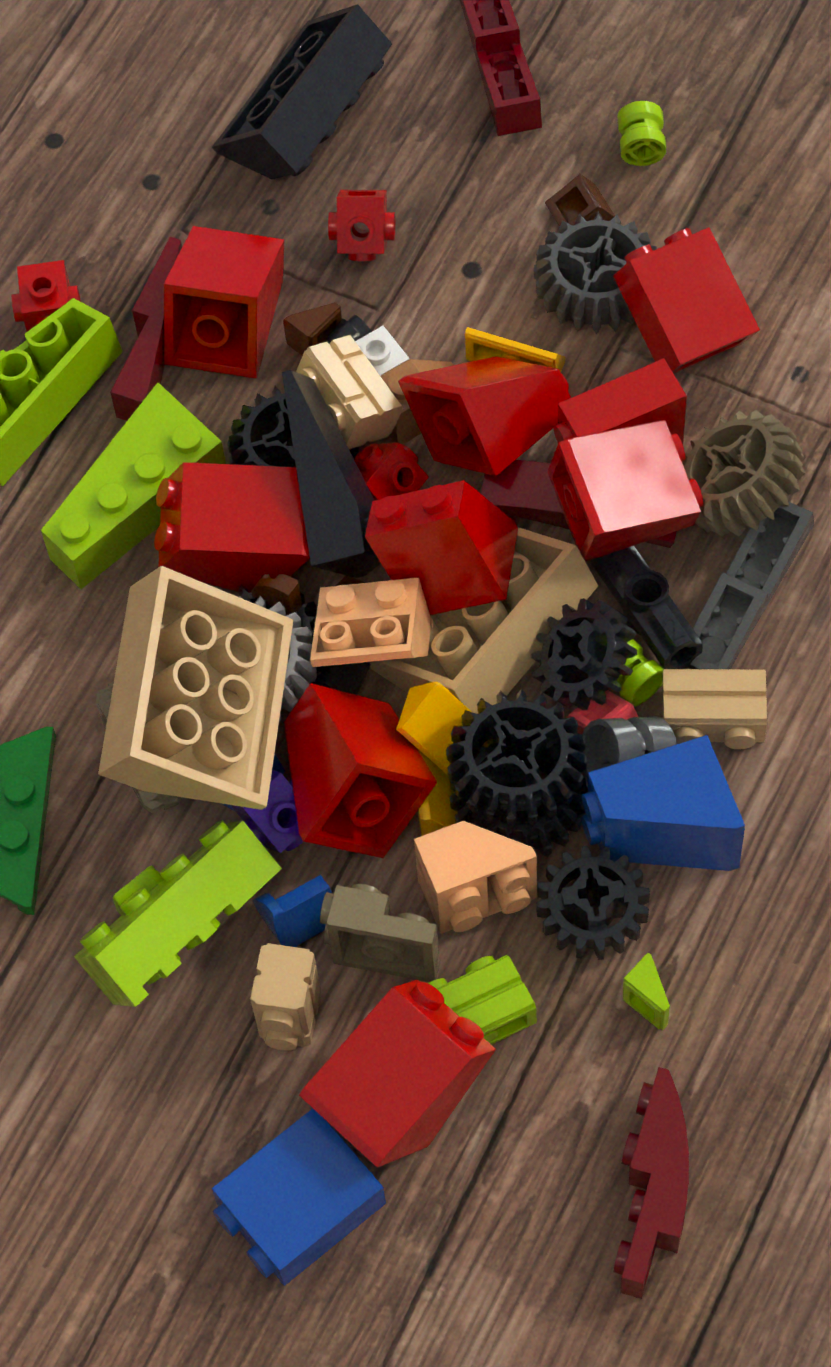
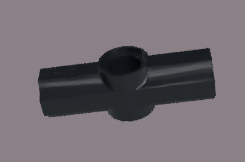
M635 546L591 560L592 566L623 609V615L628 618L625 625L633 629L636 634L641 635L664 669H683L690 666L692 661L702 653L703 643L669 596L667 579L661 573L650 569Z

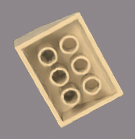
M518 527L507 600L430 615L431 630L428 656L370 662V669L407 693L410 687L430 682H439L468 709L478 714L477 703L481 698L491 705L497 704L496 696L500 690L507 696L535 663V660L531 659V654L542 650L543 644L536 639V636L539 633L548 634L551 630L547 619L551 616L560 620L563 617L562 606L565 604L577 610L580 599H588L596 590L598 584L576 545Z
M164 566L158 567L130 586L98 775L145 792L260 810L266 808L293 619Z

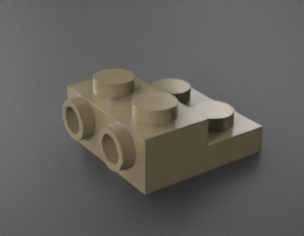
M353 884L351 888L336 885L334 893L326 892L321 908L320 923L326 925L324 944H329L331 947L333 964L426 982L437 979L440 958L436 924L429 923L426 918L412 913H402L398 917L391 916L389 895L382 894L380 890L370 885Z

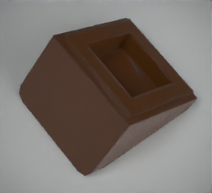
M581 174L545 202L559 226L562 220L575 225V220L579 213L586 221L593 220L598 211L605 221H610L615 216L597 186Z
M334 302L287 316L283 320L287 344L303 356L304 351L308 347L323 343L342 319L341 306Z

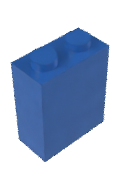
M313 1108L212 1188L218 1205L212 1211L216 1219L231 1237L240 1232L247 1240L251 1248L246 1253L265 1278L274 1273L284 1286L386 1204L384 1187L332 1126Z

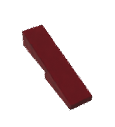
M460 0L497 135L502 136L542 128L540 97L520 43V30L510 1Z
M169 238L132 309L138 339L110 391L116 418L128 421L157 383L161 384L165 366L164 282L182 249L180 239Z

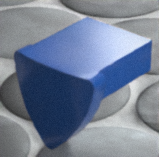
M319 875L276 900L269 893H264L252 901L280 944L297 947V945L325 930L326 925L320 923L321 908L326 892L332 893L324 878Z

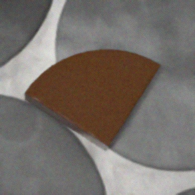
M264 574L251 591V596L257 599L261 596L266 601V604L271 607L280 601L285 607L286 615L294 612L298 613L303 606L299 581L286 574H278L275 579H272L269 574Z

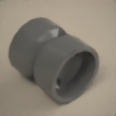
M657 716L633 717L627 720L623 718H610L591 721L583 731L586 749L582 753L587 756V769L584 770V773L588 778V772L677 745L674 732L665 719Z

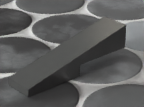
M788 501L789 507H779L774 512L775 521L765 518L760 521L757 531L751 527L749 528L727 572H722L692 628L702 641L703 650L688 667L692 669H731L814 526L813 512Z

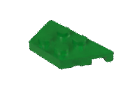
M53 727L41 728L0 745V897L17 905L18 910L27 915H35L56 740Z

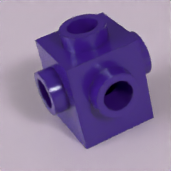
M272 770L266 808L260 810L231 805L264 847L282 853L284 850L291 851L304 842L299 835L292 779L288 782L281 772Z

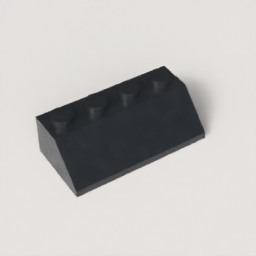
M358 4L308 20L212 146L213 150L217 154L269 179L288 175L294 177L301 174L311 164L313 160L311 153L317 145L327 140L336 130L337 125L335 121L340 114L357 102L361 95L358 90L363 83L384 65L382 58L391 47V41Z

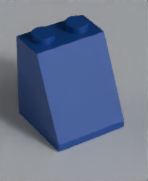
M708 735L588 772V793L582 794L586 815L581 816V821L589 844H598L601 851L604 847H609L610 860L617 861L620 857L626 855L629 857V863L731 871L740 867L745 824Z

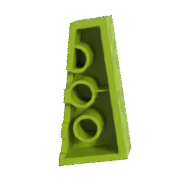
M74 298L24 334L26 341L7 352L4 350L0 351V486L2 487L123 352L110 317Z
M157 383L41 529L49 559L80 589H83L159 527L161 507H158L156 504V495L159 485L164 478H168L183 462L226 464L222 441L161 384Z
M220 820L211 826L198 839L203 845L189 858L182 853L170 861L159 872L163 877L159 884L149 892L144 887L137 890L120 905L124 914L110 926L105 921L99 923L81 938L80 943L84 948L74 958L113 1005L130 1007L139 1005L149 995L142 987L145 983L150 985L161 977L163 979L167 978L182 964L178 952L184 946L187 950H191L204 943L218 930L220 922L216 917L224 912L229 916L237 912L282 869L243 820L230 822L227 825L223 820Z

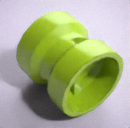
M635 101L622 107L617 115L618 130L622 135L620 139L622 159L626 163L635 166H648L663 159L666 154V140L661 132L664 120L663 111L660 106L649 101Z
M633 638L627 644L638 650L637 655L627 658L625 663L633 672L631 675H620L617 681L622 689L619 692L620 697L636 707L651 698L662 686L664 668L657 661L648 660L643 655V647Z

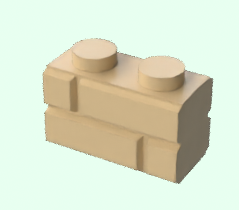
M351 335L334 339L330 344L324 342L310 346L304 351L296 372L314 379L349 449L364 445L367 441L371 443L386 438L392 433L403 407Z
M663 669L662 719H665L671 726L676 737V743L680 744L708 735L710 742H725V745L732 749H747L754 746L756 742H764L767 728L766 671Z
M270 943L261 946L256 968L258 975L254 978L250 1000L259 1036L271 1048L292 1051L297 1046L306 1047L312 1044L316 1023L314 1015L318 1013L321 987L317 966L315 965L314 953L310 952V949Z

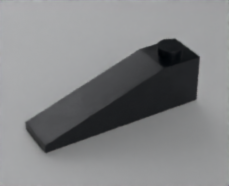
M292 370L282 372L311 566L354 578L366 576L381 564L365 538L372 501L375 500L314 379Z

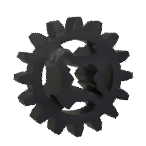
M583 598L580 599L577 610L568 604L563 605V617L560 620L551 616L547 619L551 630L548 634H537L536 639L543 644L542 650L532 653L531 659L541 664L532 675L533 678L543 683L540 688L542 693L568 709L575 705L581 710H588L591 699L600 705L606 703L605 691L609 688L617 693L622 690L617 679L620 675L632 674L633 670L625 665L627 658L636 656L638 650L627 644L636 636V633L625 625L628 621L625 615L599 599L593 604Z
M582 846L581 858L576 860L567 851L562 853V868L560 869L549 864L546 867V878L549 882H538L537 896L543 900L536 902L537 917L546 918L543 921L544 935H552L558 932L557 948L563 950L570 943L576 945V958L580 959L586 953L587 948L594 949L598 960L604 959L605 947L612 946L619 954L623 953L625 948L624 937L626 936L637 941L640 938L641 930L638 923H647L649 918V908L644 905L649 903L650 891L649 888L639 887L643 883V872L641 869L628 873L629 857L626 855L620 857L616 862L610 860L609 847H604L599 857H594L591 855L588 846ZM578 878L571 887H565L570 881ZM588 889L592 890L593 898H596L598 905L597 917L594 915L593 907H590L588 901ZM614 918H621L615 925L607 928Z

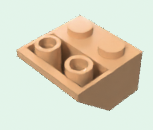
M419 578L320 587L310 656L312 667L428 656L431 617Z
M466 821L458 822L414 839L418 882L440 934L451 930L455 932L470 930L479 925L485 917L501 911L504 914L518 912L527 907L531 900L537 898V856L531 846Z

